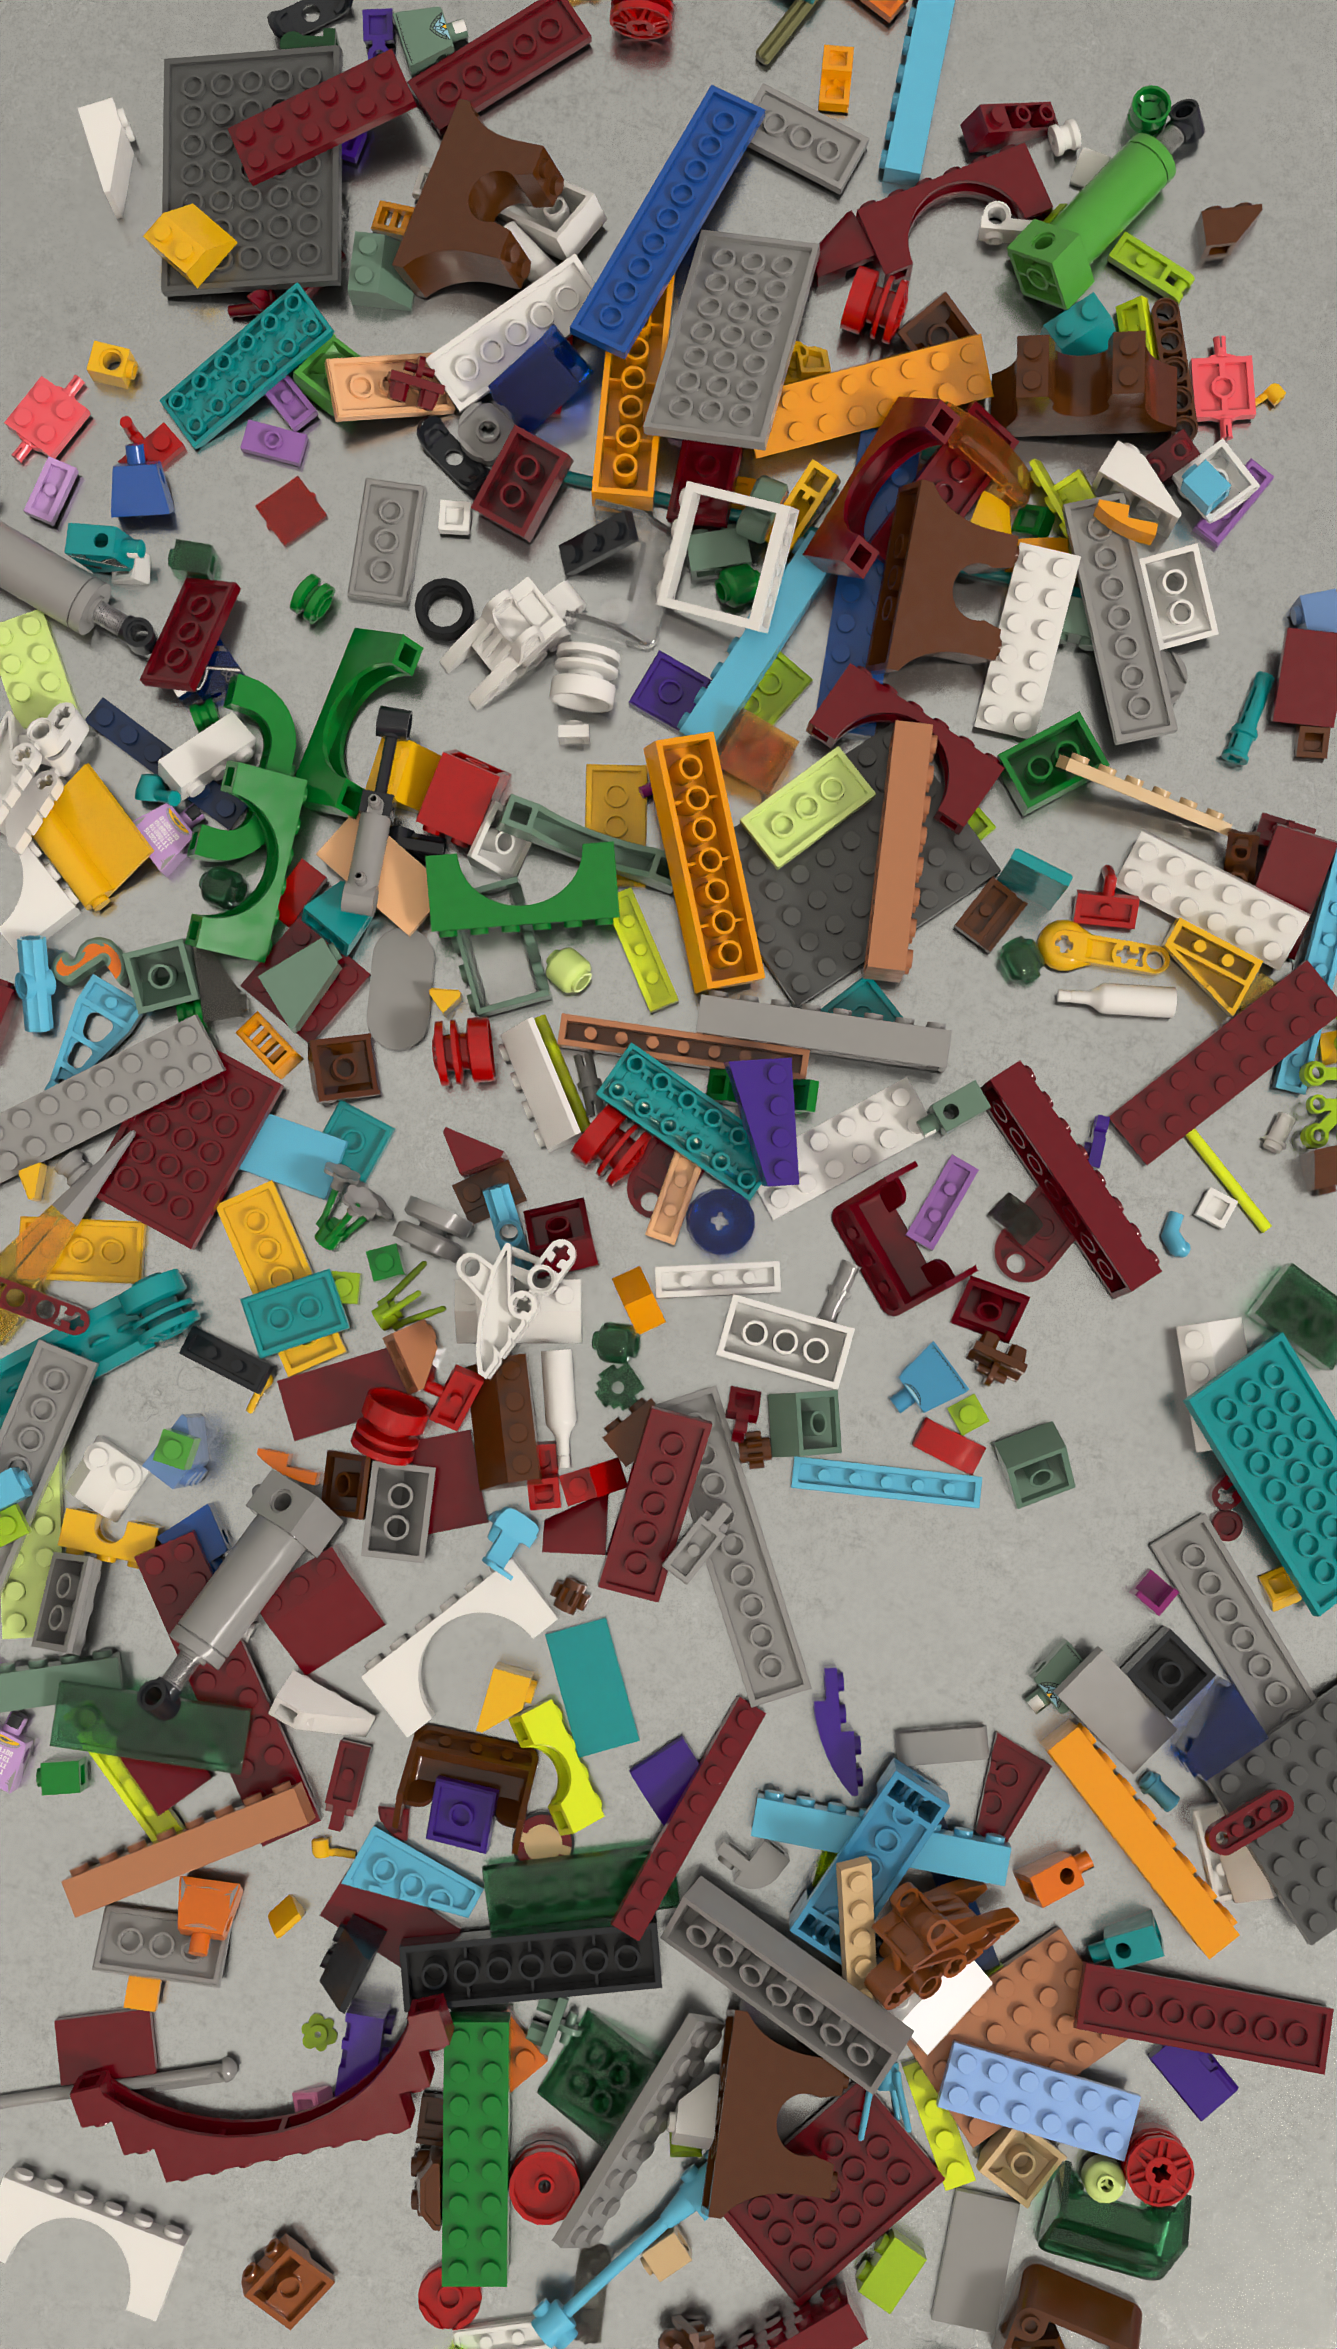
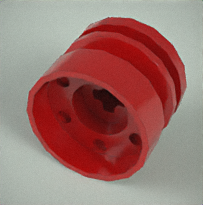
M611 0L610 25L618 33L630 38L643 40L661 38L672 29L673 0Z
M860 265L846 301L840 329L859 335L867 322L872 324L870 338L875 340L880 327L885 328L882 342L890 345L904 318L908 304L910 281L902 279L897 292H894L892 289L895 276L890 275L882 288L878 286L879 271Z
M489 1017L467 1018L465 1033H460L456 1020H450V1034L447 1035L444 1022L436 1021L432 1039V1052L435 1070L439 1075L441 1086H450V1072L453 1071L455 1072L458 1085H463L464 1070H470L474 1083L495 1081V1061Z
M608 1104L584 1131L570 1154L586 1167L597 1158L600 1159L602 1162L596 1171V1175L601 1177L611 1168L612 1172L605 1182L613 1187L638 1164L644 1156L652 1136L645 1131L635 1141L633 1138L640 1126L634 1124L626 1132L621 1130L626 1116Z
M386 1387L369 1389L361 1410L364 1417L358 1419L355 1426L356 1429L350 1440L352 1446L367 1457L382 1463L396 1466L411 1464L415 1450L420 1442L417 1436L423 1434L431 1412L430 1409L421 1400L399 1390Z
M1148 2122L1140 2123L1133 2127L1125 2161L1118 2160V2164L1122 2168L1125 2179L1133 2193L1145 2204L1156 2207L1172 2206L1182 2200L1192 2187L1195 2175L1193 2161L1178 2136L1165 2125ZM1162 2165L1164 2166L1163 2171L1157 2170L1154 2173L1152 2170L1154 2166L1160 2168Z

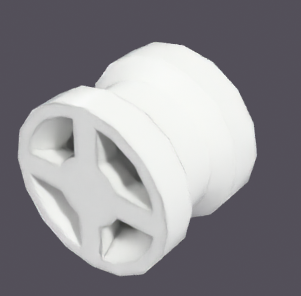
M1073 118L1066 120L1061 126L1054 124L1048 127V139L1055 156L1063 155L1068 149L1075 151L1081 148L1080 130Z

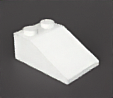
M111 97L77 109L103 191L118 220L123 218L134 157L130 142L135 141V137L123 107L117 109L114 99Z
M565 180L562 193L557 197L554 207L534 208L527 204H515L505 208L498 214L507 223L514 221L541 249L562 261H565L573 254L578 255L607 220L594 193Z
M1118 440L1098 471L1092 484V489L1097 497L1124 492L1126 503L1130 505L1129 516L1134 519L1158 523L1157 533L1168 538L1182 514L1146 457L1140 454L1139 449L1130 443H1122Z
M1198 543L1139 559L1160 650L1219 634Z

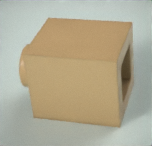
M674 2226L671 2229L668 2228L642 2252L640 2260L646 2272L650 2276L655 2274L659 2282H661L692 2261V2249L677 2226Z

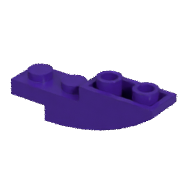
M835 1664L823 1665L825 1697L812 1698L818 1734L826 1756L837 1777L851 1796H858V1787H863L862 1767L856 1768V1755H861L860 1735H854L852 1727L841 1728V1724L846 1723L845 1704H839V1691H844L843 1672H837Z

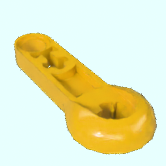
M1056 920L1047 924L1040 932L1037 940L1038 953L1042 961L1050 968L1058 971H1070L1092 965L1154 976L1164 972L1170 963L1168 952L1160 946L1092 935L1078 923L1070 920ZM1061 938H1066V943L1071 945V950L1067 948L1065 953H1061L1060 947L1055 946V942H1060ZM1123 948H1126L1127 954L1137 956L1139 950H1142L1140 967L1136 966L1138 959L1131 958L1122 963L1121 957L1116 956V953H1120ZM1158 953L1163 959L1162 967L1159 969L1150 968L1146 961L1148 954Z

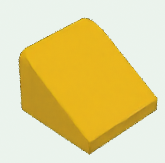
M44 1163L34 1164L19 1170L18 1173L28 1199L36 1202L42 1200L47 1165Z
M1283 1566L1258 1576L1273 1612L1302 1600L1301 1595Z
M291 1894L268 1914L270 1925L277 1939L281 1938L305 1915L306 1910Z

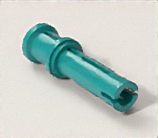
M1262 671L1256 672L1238 723L1231 727L1230 733L1232 736L1227 749L1222 751L1221 756L1226 761L1236 765L1248 764V752L1252 742L1256 741L1258 737L1257 724L1275 681L1273 675Z

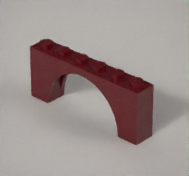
M1025 142L1017 146L1015 144L1007 145L997 154L989 157L987 155L980 156L967 166L962 168L958 166L952 167L945 171L942 176L934 179H922L912 188L907 190L897 189L891 192L887 198L877 202L876 200L867 201L857 209L856 218L875 254L872 263L875 270L879 271V280L883 287L890 275L895 276L894 283L911 276L913 261L909 251V231L919 214L930 204L941 198L956 194H972L992 201L1004 202L1010 208L1011 216L1014 219H1037L1044 221L1053 211V205Z
M899 396L807 546L803 556L823 572L864 579L880 553L865 540L864 535L867 513L876 494L890 475L910 457L926 448L945 445L961 417L941 399Z
M850 663L809 721L806 732L832 748L847 732L868 723H895L896 720L933 724L932 735L938 736L936 754L940 760L944 776L942 800L933 818L959 835L1004 770V767L1000 765V761L990 753L984 754L976 749L974 743L969 738L962 735L957 736L951 732L949 726L944 721L938 718L932 719L923 713L924 710L914 701L907 702L898 696V692L891 685L881 684L873 679L872 674L862 666L856 667Z

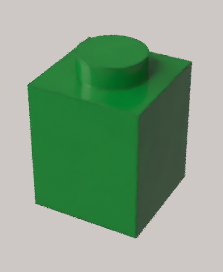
M397 1243L366 1251L372 1278L375 1283L408 1275L401 1247Z
M86 1756L53 1758L40 1763V1768L36 1772L37 1786L42 1789V1796L81 1793L87 1789Z

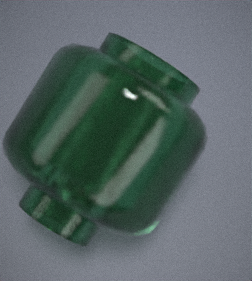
M217 865L212 867L201 876L199 881L203 900L224 910H230L238 906L245 900L247 895V885L244 877L240 873Z
M1019 936L1001 947L1003 951L999 955V960L1011 981L1023 980L1024 984H1028L1041 976L1039 971L1045 965V959L1033 939H1024L1023 936Z
M606 1322L599 1331L594 1332L592 1348L597 1350L598 1358L603 1362L627 1364L632 1358H636L639 1353L640 1335L635 1332L634 1327L630 1324Z

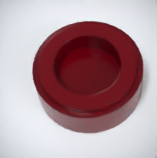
M1219 1510L1210 1518L1222 1541H1233L1242 1532V1520L1234 1511Z

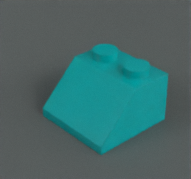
M1093 292L1068 310L1045 323L1040 335H1050L1055 341V350L1060 353L1073 356H1087L1106 351L1108 349V340L1116 330L1110 314Z

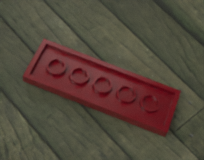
M538 0L407 81V84L413 96L441 136L447 130L459 99L470 101L478 113L591 43L592 36L568 0Z
M391 48L227 129L252 186H255L416 108L417 105Z
M977 401L969 404L960 416L961 419L946 444L938 446L913 480V482L921 479L934 482L939 495L945 503L963 518L1019 443ZM895 506L868 541L880 552L877 559L885 564Z
M650 1406L597 1582L599 1588L659 1603L668 1570L662 1566V1563L676 1547L713 1424L711 1421Z

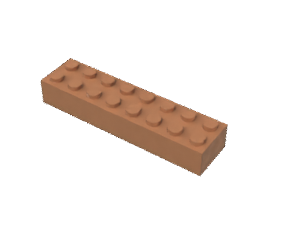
M896 720L891 733L863 979L900 983L903 975H908L909 969L912 967L913 950L908 949V944H912V939L915 938L917 919L911 917L912 913L915 914L916 907L919 905L920 888H915V883H919L924 863V857H918V855L922 853L923 846L926 843L927 827L922 826V823H925L926 816L929 814L931 796H925V793H929V788L933 781L934 766L929 765V763H932L933 754L936 753L938 738L937 735H932L933 724Z

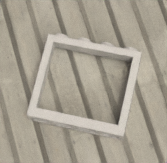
M687 481L686 487L682 489L679 496V505L681 507L678 519H675L672 524L671 536L673 539L670 549L667 550L664 556L663 565L665 571L663 579L659 581L656 588V597L658 598L656 605L768 634L800 510L791 506ZM701 495L776 513L749 619L675 600Z

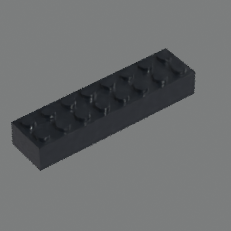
M654 1914L640 1941L610 1924L612 1919L402 1938L399 1951L404 2012H409L412 2000L441 1993L444 1994L448 2008L662 1988L656 1914Z

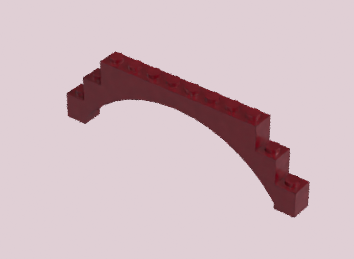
M443 1993L412 2000L407 2015L408 2024L392 2050L370 2073L334 2098L314 2107L283 2116L231 2120L182 2112L156 2103L130 2090L113 2079L109 2070L79 2076L69 2095L81 2128L89 2126L102 2127L112 2122L124 2155L133 2153L145 2154L154 2149L166 2183L176 2180L183 2182L190 2180L194 2176L203 2174L215 2175L225 2169L234 2167L246 2168L261 2161H278L288 2155L297 2153L305 2155L313 2152L315 2149L329 2146L337 2148L347 2142L356 2140L368 2141L378 2135L387 2133L399 2134L410 2129L416 2112L410 2092L417 2093L430 2087L435 2067L429 2050L438 2051L450 2045L455 2027Z

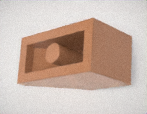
M425 1319L382 1338L407 1394L424 1389L438 1348L435 1342L436 1334L431 1325L426 1323Z

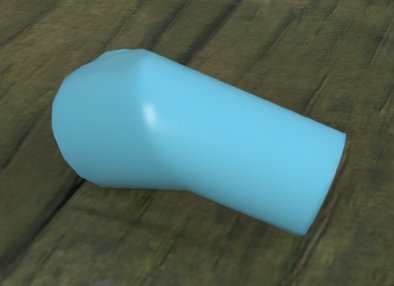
M1169 1211L1161 1233V1239L1170 1254L1175 1257H1186L1190 1253L1191 1246L1185 1241L1179 1231L1184 1215Z

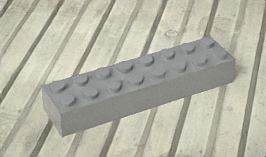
M709 990L708 995L701 994L696 1033L808 1049L810 1053L944 1072L947 1068L952 1030H945L946 1024L927 1022L925 1027L914 1025V1019L896 1017L895 1022L883 1021V1015L875 1013H865L864 1018L852 1016V1011L847 1009L833 1008V1013L821 1012V1006L813 1004H802V1009L790 1007L789 1001L771 999V1004L759 1003V997L740 995L738 1000L729 998L728 993Z
M700 1876L685 1893L660 1937L872 2095L875 2094L915 2032L703 1876Z

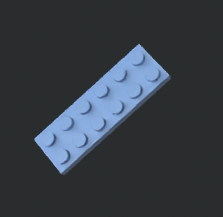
M953 2040L936 2105L946 2110L1125 2161L1141 2096L1131 2091Z

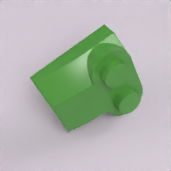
M335 334L293 372V380L303 394L332 416H334L324 363L326 359L361 357L336 338Z

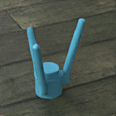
M895 2062L879 2086L878 2091H890L894 2116L900 2120L902 2115L905 2130L910 2133L912 2128L902 2087L901 2072H899V2062ZM867 2090L859 2126V2141L864 2140L873 2096Z

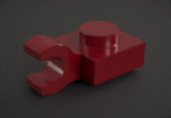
M731 1386L725 1417L734 1419L731 1441L744 1443L748 1422L757 1423L762 1392Z

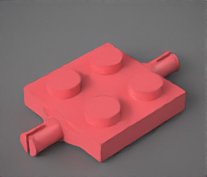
M1216 336L1213 338L1214 355L1207 358H1192L1189 362V371L1197 422L1213 421L1219 423L1220 440L1222 438L1225 440L1226 438V441L1233 439L1231 422L1254 419L1256 416L1252 355L1235 356L1227 354L1226 337L1221 336L1220 338V336Z
M74 375L65 388L55 386L43 376L38 379L4 422L22 440L20 445L11 454L14 459L22 463L31 450L42 452L54 459L57 458L91 415L90 411L74 397L81 387L85 385V382L80 377Z

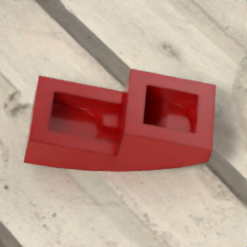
M303 858L286 879V889L280 897L278 905V920L289 928L300 915L302 916L303 908L314 898L328 880L325 875Z
M928 1417L924 1419L912 1443L914 1447L970 1475H973L986 1450L984 1445Z
M556 1440L538 1442L543 1484L527 1485L530 1510L561 1508Z

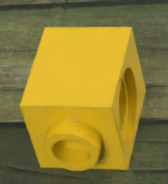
M94 341L87 365V371L92 380L128 389L130 381L135 379L138 364L130 349ZM121 362L118 368L114 370L108 369L111 363Z

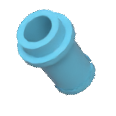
M1149 1771L1139 1781L1141 1792L1143 1794L1148 1793L1165 1812L1171 1811L1178 1804L1180 1797L1161 1781L1160 1774H1154L1152 1771Z

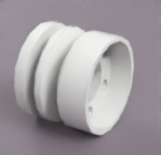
M560 643L557 646L556 655L558 659L555 661L554 667L562 674L552 677L549 694L550 701L559 706L582 712L602 713L612 710L616 688L609 681L618 678V669L616 668L620 666V654L615 650L593 643Z

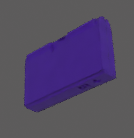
M1160 2044L1148 2054L1151 2062L1200 2121L1208 2117L1239 2088L1210 2053Z

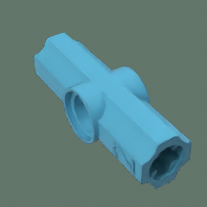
M42 935L22 936L17 939L20 972L15 975V989L19 998L22 999L24 1028L27 1032L50 1031V1029L54 1028L51 995L55 993L56 981L53 972L48 967L46 937Z
M500 1183L483 1189L482 1192L500 1251L505 1243H510L512 1246L530 1253L509 1183ZM506 1224H512L517 1228L518 1232L513 1238H505L501 1235L500 1229ZM515 1258L516 1266L527 1270L534 1267L531 1262Z

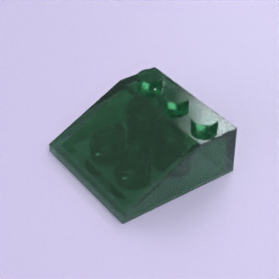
M587 2010L578 2024L583 2028L581 2036H571L568 2045L562 2050L537 2093L602 2148L607 2150L662 2058L591 2010Z

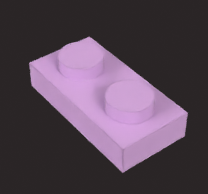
M48 456L23 510L25 514L54 526L79 473L77 468Z

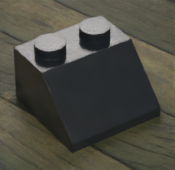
M354 1914L347 1925L341 1922L332 1939L337 1942L334 1951L328 1949L320 1964V1967L325 1970L319 1981L337 2009L344 2014L362 1985L387 1931Z

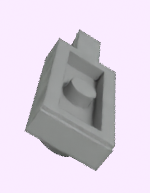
M722 1501L713 1513L706 1509L665 1559L662 1566L687 1585L726 1536L725 1533L729 1526L724 1522L732 1513V1508Z

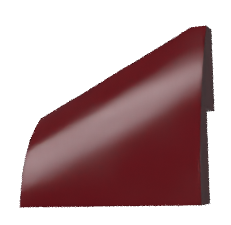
M852 210L847 212L819 243L820 255L813 278L817 287L845 277L846 271L874 260L875 254Z
M609 1494L590 1499L545 1519L542 1552L606 1555Z

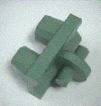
M570 1997L539 2000L536 2010L549 2014L552 2018L549 2026L532 2020L526 2039L535 2045L541 2046L540 2053L549 2055L558 2030L562 2032L559 2042L564 2045H568L571 2036H581L583 2028L576 2024L579 2015L577 2012L570 2011L567 2020L562 2019Z

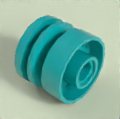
M179 1269L151 1274L135 1282L131 1288L118 1296L126 1316L142 1314L143 1316L142 1319L132 1326L133 1331L149 1329L137 1338L141 1346L163 1342L177 1336L201 1318L199 1311L196 1309L183 1313V1311L195 1303L192 1298L179 1301L176 1298L187 1288Z

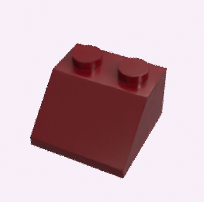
M584 1197L523 1211L532 1255L541 1257L553 1241L565 1239L575 1247L577 1252L576 1261L568 1272L599 1265ZM565 1246L563 1249H559L557 1247L554 1250L557 1258L553 1264L547 1259L544 1265L560 1273L561 1269H558L556 1265L561 1259L569 1260L570 1256L567 1253L569 1248ZM541 1272L537 1275V1278L548 1277L550 1273Z

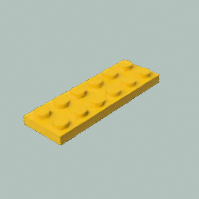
M273 1180L219 1203L217 1212L253 1294L314 1274ZM338 1332L278 1354L288 1377H291L344 1354L347 1350Z

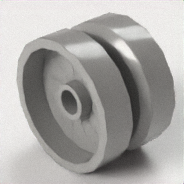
M410 1195L404 1210L407 1215L420 1220V1223L415 1225L405 1220L399 1221L392 1236L410 1243V1247L434 1258L439 1256L456 1263L462 1248L458 1243L447 1239L446 1236L449 1233L461 1239L467 1238L473 1223L443 1208Z

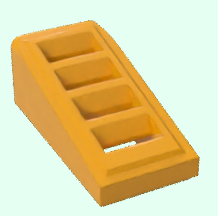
M380 200L371 230L402 240L415 207ZM389 212H391V213H393V215H392L390 224H389V226H388V225H385V224H386V221H387ZM404 216L401 227L398 228L400 218Z
M258 1011L235 1032L270 1071L280 1079H283L303 1059ZM262 1025L264 1028L251 1040L249 1036ZM271 1034L272 1037L259 1048L258 1045ZM280 1044L281 1046L268 1057L267 1054Z

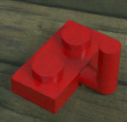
M123 416L120 419L121 427L133 444H144L146 461H160L164 468L186 449L184 444L164 422L144 438L129 416ZM126 455L118 463H127Z
M1105 865L1101 870L1104 878L1102 892L1076 891L1072 921L1081 924L1135 929L1140 901L1139 896L1115 894L1117 877L1114 868L1111 865Z
M455 1364L445 1385H441L435 1382L436 1368L432 1365L423 1390L438 1398L431 1409L429 1420L458 1431L484 1383V1377Z

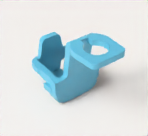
M507 1506L492 1512L487 1518L493 1523L487 1536L488 1540L493 1542L486 1556L482 1558V1561L511 1581L513 1576L504 1569L520 1543L529 1548L537 1538L536 1535L539 1532V1528L530 1518L515 1508Z

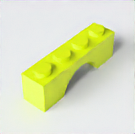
M550 1699L539 1702L508 1718L520 1747L535 1748L542 1751L551 1759L556 1768L558 1777L557 1791L547 1807L560 1836L574 1834L605 1816L601 1809V1799L593 1791L588 1780L589 1773L587 1768L580 1762L575 1751V1742L563 1725L562 1713L559 1707Z

